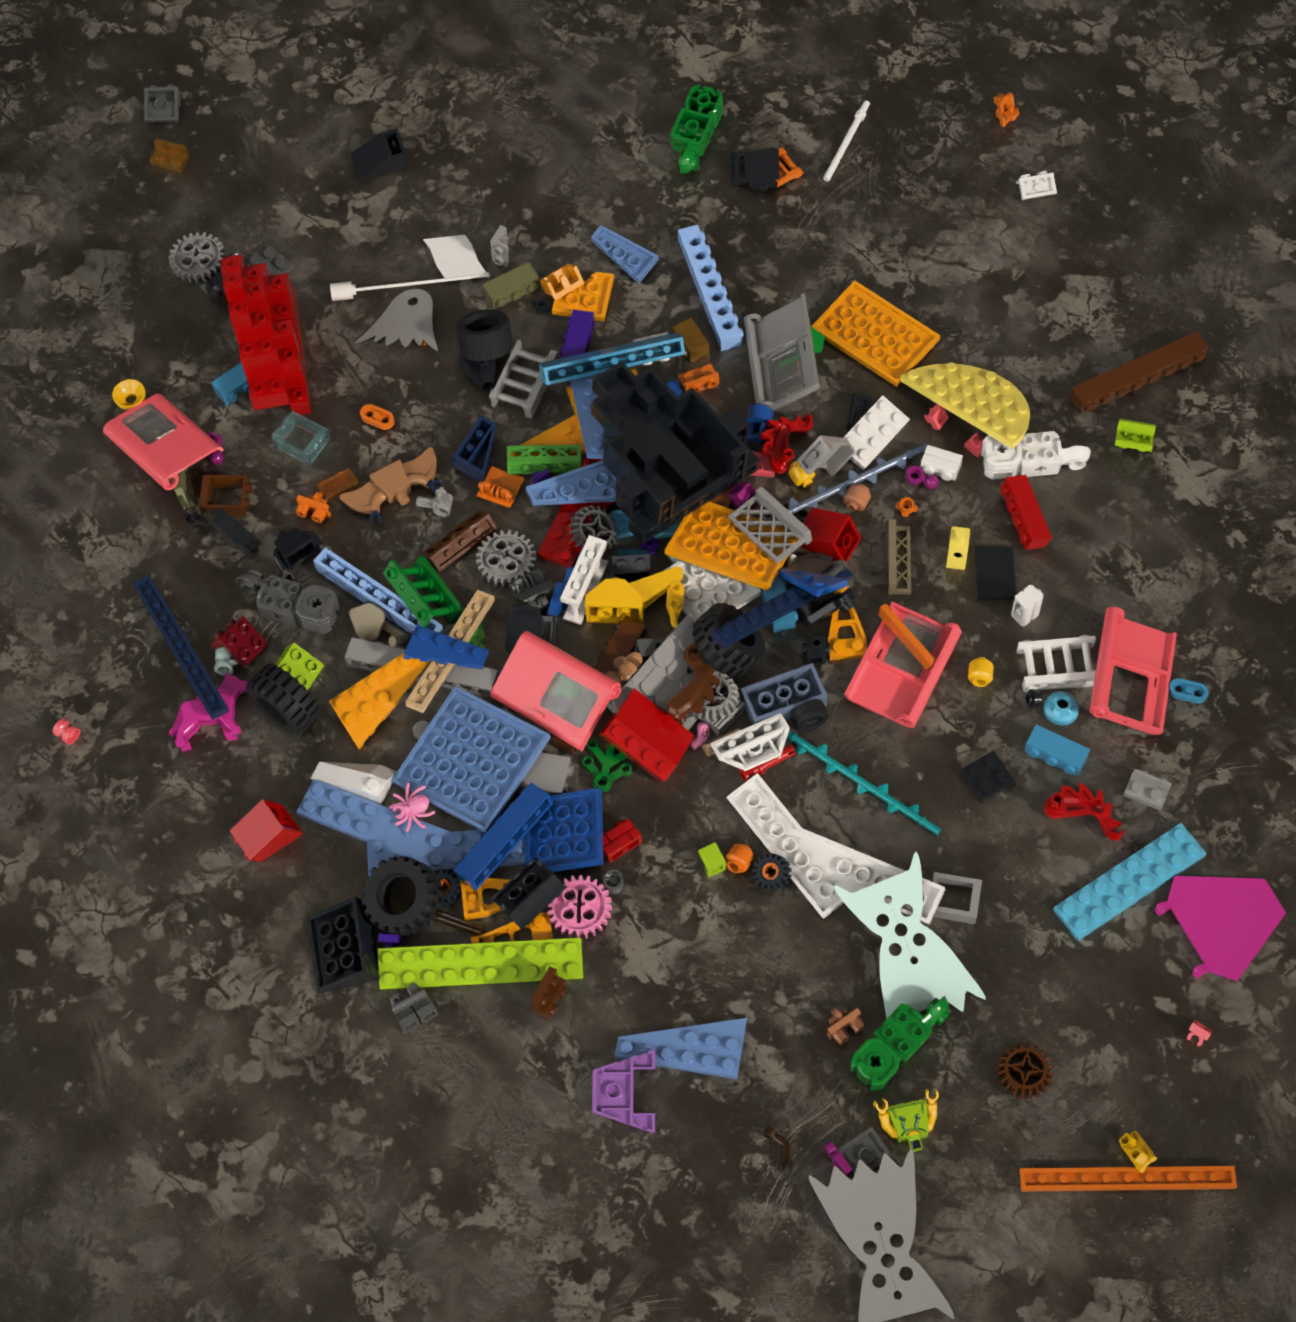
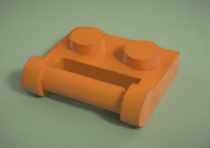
M784 148L778 149L779 159H782L791 171L789 172L779 160L780 178L776 180L777 187L794 178H799L803 174V170L793 163Z

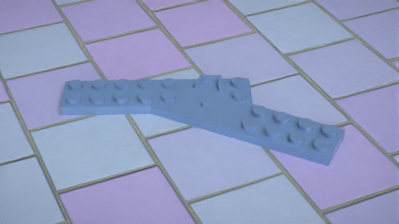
M313 779L296 812L298 816L367 842L369 878L373 867L378 868L379 862L382 860L388 862V858L394 856L397 858L399 856L413 858L429 866L430 870H436V873L439 872V869H443V872L446 869L454 872L453 870L457 863L464 859L469 850L480 841L484 832L478 829L450 832L419 820L426 826L423 829L413 818L411 827L406 832L408 819L398 826L395 825L396 822L400 821L395 816L401 812L395 813L393 809ZM525 836L498 867L525 865Z

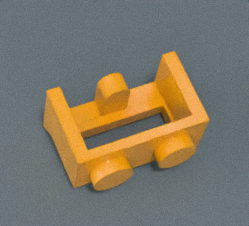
M569 263L539 280L545 294L551 295L555 301L584 284L577 266Z

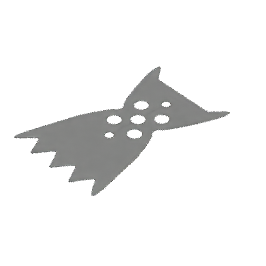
M912 1149L909 1150L902 1167H899L884 1153L878 1173L873 1172L862 1160H859L852 1180L834 1166L831 1180L827 1187L809 1175V1181L838 1234L849 1249L867 1266L861 1286L858 1322H883L932 1308H938L944 1314L954 1319L953 1311L941 1291L922 1266L909 1255L916 1223L915 1162ZM876 1222L882 1224L880 1231L874 1228ZM893 1234H900L903 1237L904 1242L901 1247L896 1248L891 1245L890 1238ZM867 1241H873L877 1246L876 1252L872 1255L866 1254L863 1250V1245ZM884 1254H891L894 1257L895 1263L892 1267L887 1268L882 1265L881 1258ZM902 1267H910L912 1269L913 1276L910 1280L905 1281L900 1277L899 1272ZM876 1274H882L886 1279L885 1285L881 1288L875 1287L872 1283L873 1276ZM895 1291L901 1292V1299L897 1300L894 1298Z

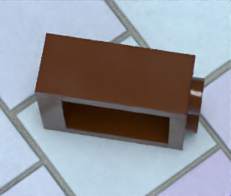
M203 475L199 501L201 514L221 507L231 516H246L247 509H250V498L248 497L249 493H252V483L248 481L247 475ZM213 488H242L240 505H211Z

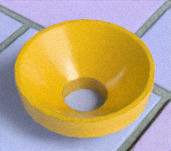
M127 379L114 387L112 397L118 407L129 410L145 400L146 392L142 383L134 379ZM131 396L136 397L135 402H126L127 398Z

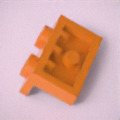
M708 364L679 374L678 380L683 391L693 388L698 393L701 390L719 385V374L715 372L712 364Z

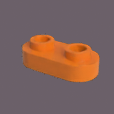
M372 404L364 405L360 410L361 419L367 424L382 430H388L394 426V416L387 410Z

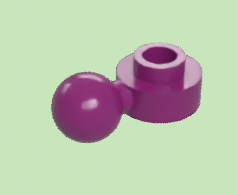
M214 432L207 433L215 442L222 446L220 434ZM218 450L209 455V461L213 465H219L224 460L223 454Z
M919 466L909 467L905 474V479L910 485H919L923 482L926 488L934 489L939 483L935 475L925 476L923 469Z

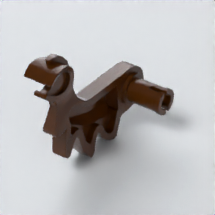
M691 644L684 651V659L694 672L693 679L672 696L666 705L669 715L679 724L683 723L682 719L684 722L686 721V714L690 711L699 714L703 712V699L714 703V692L711 685L720 686V680L712 675L714 667L702 662V653L694 654L699 652L697 644Z

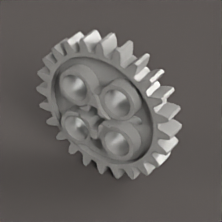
M197 232L196 236H193L192 233L189 234L188 238L183 236V241L178 239V245L173 244L174 249L170 250L171 255L168 256L169 264L177 277H182L183 281L188 278L190 283L193 279L198 283L201 278L205 282V277L212 279L211 274L216 275L217 270H221L220 259L226 257V252L222 242H219L217 237L213 238L212 234L207 237L206 232L201 236Z
M501 530L500 535L494 532V538L487 536L488 542L482 541V547H478L479 553H476L478 572H482V578L487 577L488 583L494 580V586L501 582L502 587L505 586V583L510 585L512 581L528 573L530 574V570H535L534 564L537 563L535 558L537 556L536 551H534V544H531L530 539L525 540L524 534L519 537L518 531L514 535H511L510 530H508L507 534H504L503 530Z

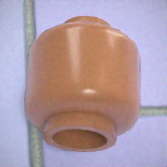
M863 484L850 486L843 499L846 508L852 512L863 511L871 499L869 489Z

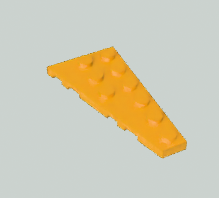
M575 415L519 445H580L581 455L586 454L582 433ZM551 451L548 454L550 456H556L558 453L555 451ZM569 451L567 454L569 456L577 455V451ZM511 452V457L521 455L519 452ZM532 452V453H530V455H532V456H538L539 453H538V452Z
M403 653L329 701L359 750L363 747L364 742L369 736H372L376 731L375 729L386 719L400 702L406 691L415 684L414 682L421 673H424L431 661L421 662L419 661L420 659L414 658L406 660L403 659Z

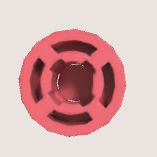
M63 718L55 724L52 733L59 738L61 737L63 742L70 745L78 739L80 729L76 726H71V723Z

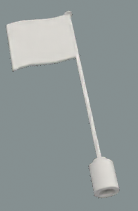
M465 235L423 239L431 251L436 267L444 277L442 279L356 288L355 284L352 285L351 281L330 283L332 301L353 299L356 291L484 277L489 279L491 274L489 272L486 273L478 261L469 239Z

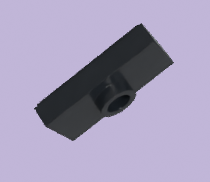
M853 393L846 428L852 429L869 411L871 397Z

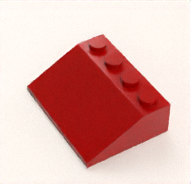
M635 688L631 690L599 733L602 738L659 782L667 780L695 736Z

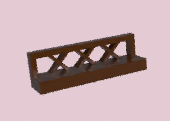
M479 510L422 552V555L431 561L436 571L440 572L494 532L497 527L488 513Z

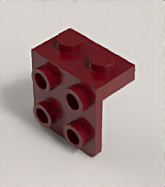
M244 616L236 621L234 618L225 625L227 629L224 632L220 630L213 636L215 640L210 644L214 650L223 645L243 667L251 662L267 646L265 639Z

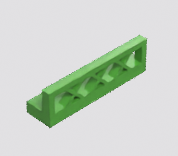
M580 445L507 446L508 475L533 474L537 470L541 473L545 469L550 474H564L581 468ZM551 451H555L558 454L556 456H550L548 453ZM577 451V455L569 456L567 452ZM511 452H519L521 455L511 457ZM532 452H538L539 455H538V456H532V455H530V453H532Z

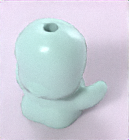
M223 645L215 650L216 663L214 665V672L221 676H225L227 672L233 675V665H237L238 661L233 659V656Z

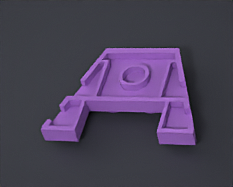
M656 1050L594 1069L592 1113L650 1133H655V1113H633L634 1070H656Z

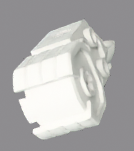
M1055 431L1024 434L1023 440L1013 449L987 435L983 440L981 456L984 457V475L992 480L1006 479V477L1015 475H1027V477L1054 475L1059 473L1063 465H1068L1072 470H1079L1086 466V462L1091 455L1090 449L1085 446L1074 445L1062 449L1059 435Z

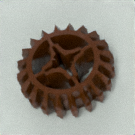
M1018 1043L1017 1049L1011 1045L1010 1051H1003L1004 1056L999 1057L998 1061L1000 1063L996 1066V1069L1000 1071L996 1075L1002 1078L999 1082L1000 1085L1006 1084L1005 1092L1011 1089L1013 1090L1012 1097L1019 1093L1020 1099H1023L1024 1094H1027L1029 1100L1032 1099V1093L1039 1097L1040 1091L1046 1092V1086L1051 1085L1050 1078H1053L1054 1074L1050 1072L1053 1069V1065L1047 1064L1050 1062V1057L1043 1058L1044 1050L1039 1053L1037 1052V1045L1031 1049L1030 1043H1027L1025 1048H1023L1021 1043ZM1023 1057L1021 1063L1009 1064L1013 1059ZM1030 1059L1034 1060L1039 1067L1032 1065ZM1026 1063L1027 1074L1024 1079V1073H1022V1068H1024V1065ZM1009 1073L1019 1079V1083L1014 1081ZM1041 1078L1035 1084L1026 1085L1029 1079Z

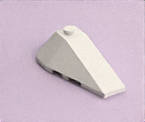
M319 762L311 780H319L382 805L393 784L391 780L397 771L375 764Z

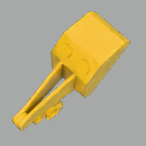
M675 566L630 583L625 579L617 577L603 580L585 595L587 623L618 624L620 620L623 621L625 616L644 623V609L667 592L666 609L670 616L671 625L675 629L678 625V617L684 607V585L681 583L684 577L683 569Z

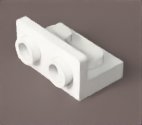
M1047 171L1039 172L1036 176H1031V174L1022 175L1016 181V184L1019 185L1022 200L1057 194L1054 174Z

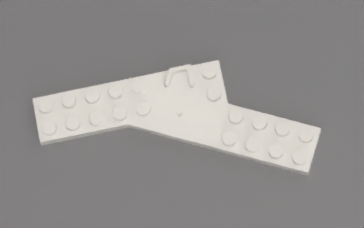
M758 773L726 797L768 851L784 857L790 863L789 867L792 869V872H789L791 880L823 919L844 903L836 893L834 885L853 893L905 872V870L803 829ZM922 878L923 909L920 922L930 925L945 892V887ZM886 896L884 898V901L886 903H891L892 898L890 896ZM904 904L901 907V913L910 917L913 914V907L909 904Z

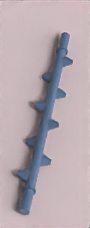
M923 444L912 450H907L906 453L889 461L879 457L877 458L876 467L861 474L850 470L848 471V480L829 489L820 485L818 486L817 495L800 503L790 498L787 510L794 514L806 507L810 510L812 507L817 508V502L836 493L844 497L847 488L866 479L875 484L878 473L895 465L905 469L906 460H911L914 456L925 452L927 445ZM773 516L766 518V521H773Z

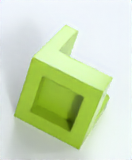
M716 842L698 850V854L705 865V872L708 878L726 870V861Z

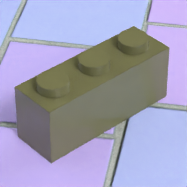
M528 262L482 284L484 296L492 308L496 309L510 301L519 299L529 292H534L540 287L539 276Z

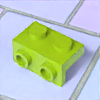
M1119 419L1115 446L1137 449L1142 452H1152L1156 425Z

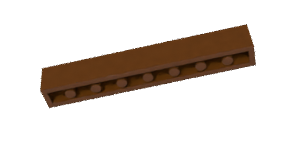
M1196 331L1072 387L1069 398L1080 414L1086 411L1090 412L1101 404H1108L1112 399L1123 397L1128 392L1138 390L1145 384L1154 383L1159 378L1169 376L1178 369H1185L1194 362L1202 361L1206 357L1208 346Z
M625 616L623 621L620 620L616 627V633L614 636L609 637L605 651L600 652L597 659L598 662L592 668L603 674L608 671H616L613 667L614 659L618 656L627 657L628 654L634 652L637 639H644L647 634L646 624L629 616ZM584 686L577 699L571 700L567 713L564 712L561 718L578 728H582L598 699V694ZM551 734L552 747L571 756L574 755L577 750L575 747Z

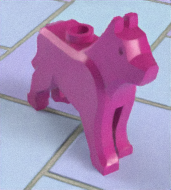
M229 672L226 673L217 690L227 705L229 712L214 720H211L198 696L196 699L184 701L179 708L174 725L169 731L170 736H176L177 748L181 747L182 752L192 750L189 739L197 733L201 725L221 724L228 741L238 739L237 734L242 733L240 726L234 721L235 703L239 695L246 691L248 680H240L236 676H231Z

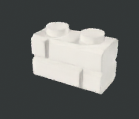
M927 445L920 467L926 475L934 474L946 481H956L963 455Z
M1029 585L1015 595L1011 616L1021 626H1026L1031 620L1039 616L1043 600L1041 590L1033 585Z

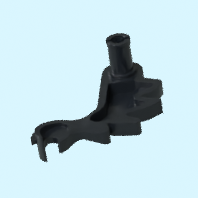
M848 587L843 593L838 592L832 598L823 601L817 608H812L809 602L799 607L803 613L802 622L805 626H813L838 609L844 611L856 605L854 602L855 598L853 597L855 593Z

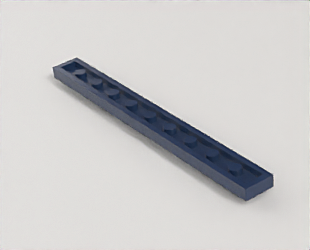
M833 567L829 568L825 573H828ZM846 568L835 577L845 578L848 581L853 574ZM795 586L713 630L711 637L725 649L817 597Z
M147 575L133 582L134 588L211 720L228 713L227 705L151 576Z

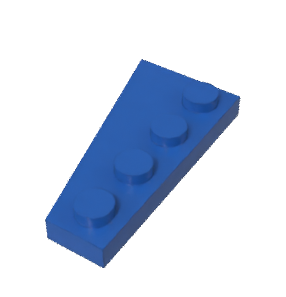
M416 625L403 659L410 660V658L420 659L419 661L428 662L429 660L437 661L439 664L444 665L452 663L457 664L459 667L483 669L489 650Z

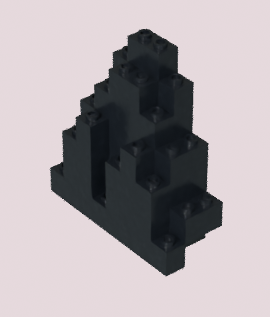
M620 362L594 377L592 390L598 398L591 403V414L604 428L603 464L616 478L615 504L629 518L628 529L641 544H644L738 482L758 471L760 459L746 445L749 423L736 409L724 413L720 418L693 388L682 392L678 397L651 367L645 371H640L635 376L623 362Z

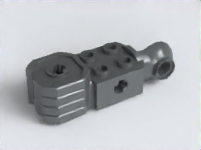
M252 569L236 578V583L244 592L258 594L256 603L260 617L293 627H296L298 624L304 630L324 635L332 631L331 625L333 626L337 619L336 611L341 612L335 592L318 585L307 586L274 575L263 579V575L260 572Z

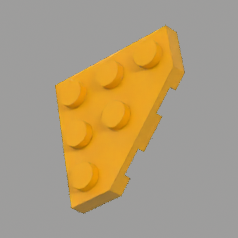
M602 272L592 274L591 278L584 281L583 285L556 301L554 300L552 315L569 317L572 316L574 309L594 312L595 320L604 322L614 282V274Z

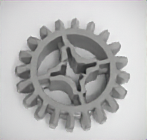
M719 672L714 676L720 680V686L711 685L715 702L712 703L704 699L703 712L699 714L692 711L694 716L698 715L700 720L704 717L707 722L713 719L716 723L717 718L724 720V715L730 717V711H735L736 705L739 704L738 698L740 696L737 685L734 684L732 678L728 679L726 674L721 677ZM723 690H725L728 693L727 698L723 696Z

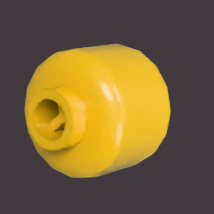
M798 461L793 462L788 470V474L795 486L802 485L805 488L813 483L812 479L815 477V471L811 475L806 474Z
M984 657L972 660L969 663L968 669L969 681L977 687H984L991 683L994 671L993 663Z

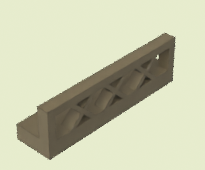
M889 519L887 528L888 594L911 595L910 526H896V519ZM896 532H906V537L901 541L896 537ZM900 546L906 550V554L902 557L896 553ZM900 563L907 567L902 574L897 570V565ZM902 579L907 584V589L896 588L897 582Z

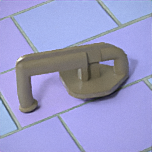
M367 603L352 608L349 611L355 632L360 638H365L370 642L376 641L381 629L393 635L388 640L391 647L411 639L409 633L387 621L384 611L373 603Z

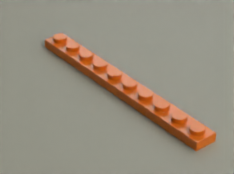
M1235 1166L1146 1167L1143 1173L1139 1172L1136 1167L1019 1169L1021 1192L1237 1188Z

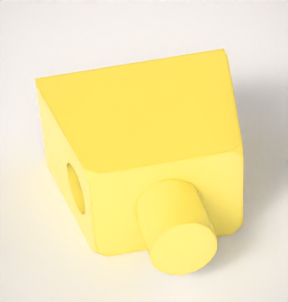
M951 527L946 568L965 570L970 538L969 528ZM954 553H961L960 557H955Z

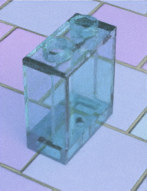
M291 411L283 419L281 426L273 432L271 437L275 448L308 465L313 463L331 439L327 428L294 411ZM295 426L315 435L303 451L285 442V439Z

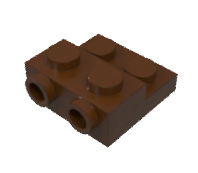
M549 966L530 1001L533 1015L546 1021L549 1020L550 1016L553 1017L558 1010L557 1003L560 998L563 999L568 990L566 980L559 977L557 969Z

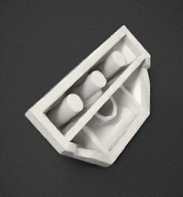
M779 713L710 743V746L718 760L747 771L781 756L790 727L783 715Z

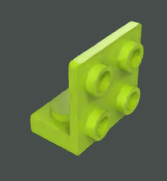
M295 643L288 645L275 663L277 667H281L284 671L291 674L292 677L296 678L307 691L324 667L323 663Z

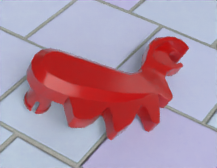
M809 413L802 420L801 415L795 421H790L782 416L778 421L769 420L766 423L771 429L764 431L759 436V439L766 441L761 447L760 453L769 457L770 467L775 473L783 474L790 468L791 460L795 454H793L794 451L789 447V434L808 432L813 427V419Z
M1079 783L1078 793L1073 788L1063 785L1060 793L1057 792L1056 796L1054 793L1045 801L1044 813L1051 819L1092 815L1099 821L1103 833L1110 840L1117 841L1124 835L1125 829L1121 832L1116 831V828L1121 827L1122 823L1112 819V804H1104L1102 790H1098L1097 796L1094 797L1090 790L1082 783Z

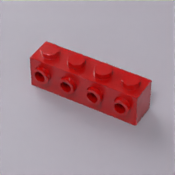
M1027 475L1006 477L1000 486V492L1004 496L1007 509L1013 519V524L1019 533L1020 542L1023 543L1025 550L1046 547L1052 536Z

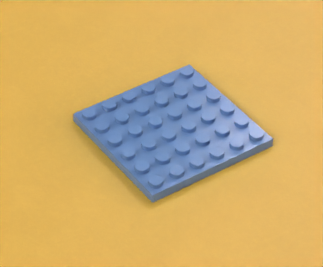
M454 686L391 781L406 790L407 783H410L409 793L411 794L417 788L425 785L426 788L419 791L416 795H425L429 799L430 804L485 833L495 824V821L514 795L551 736L549 733Z

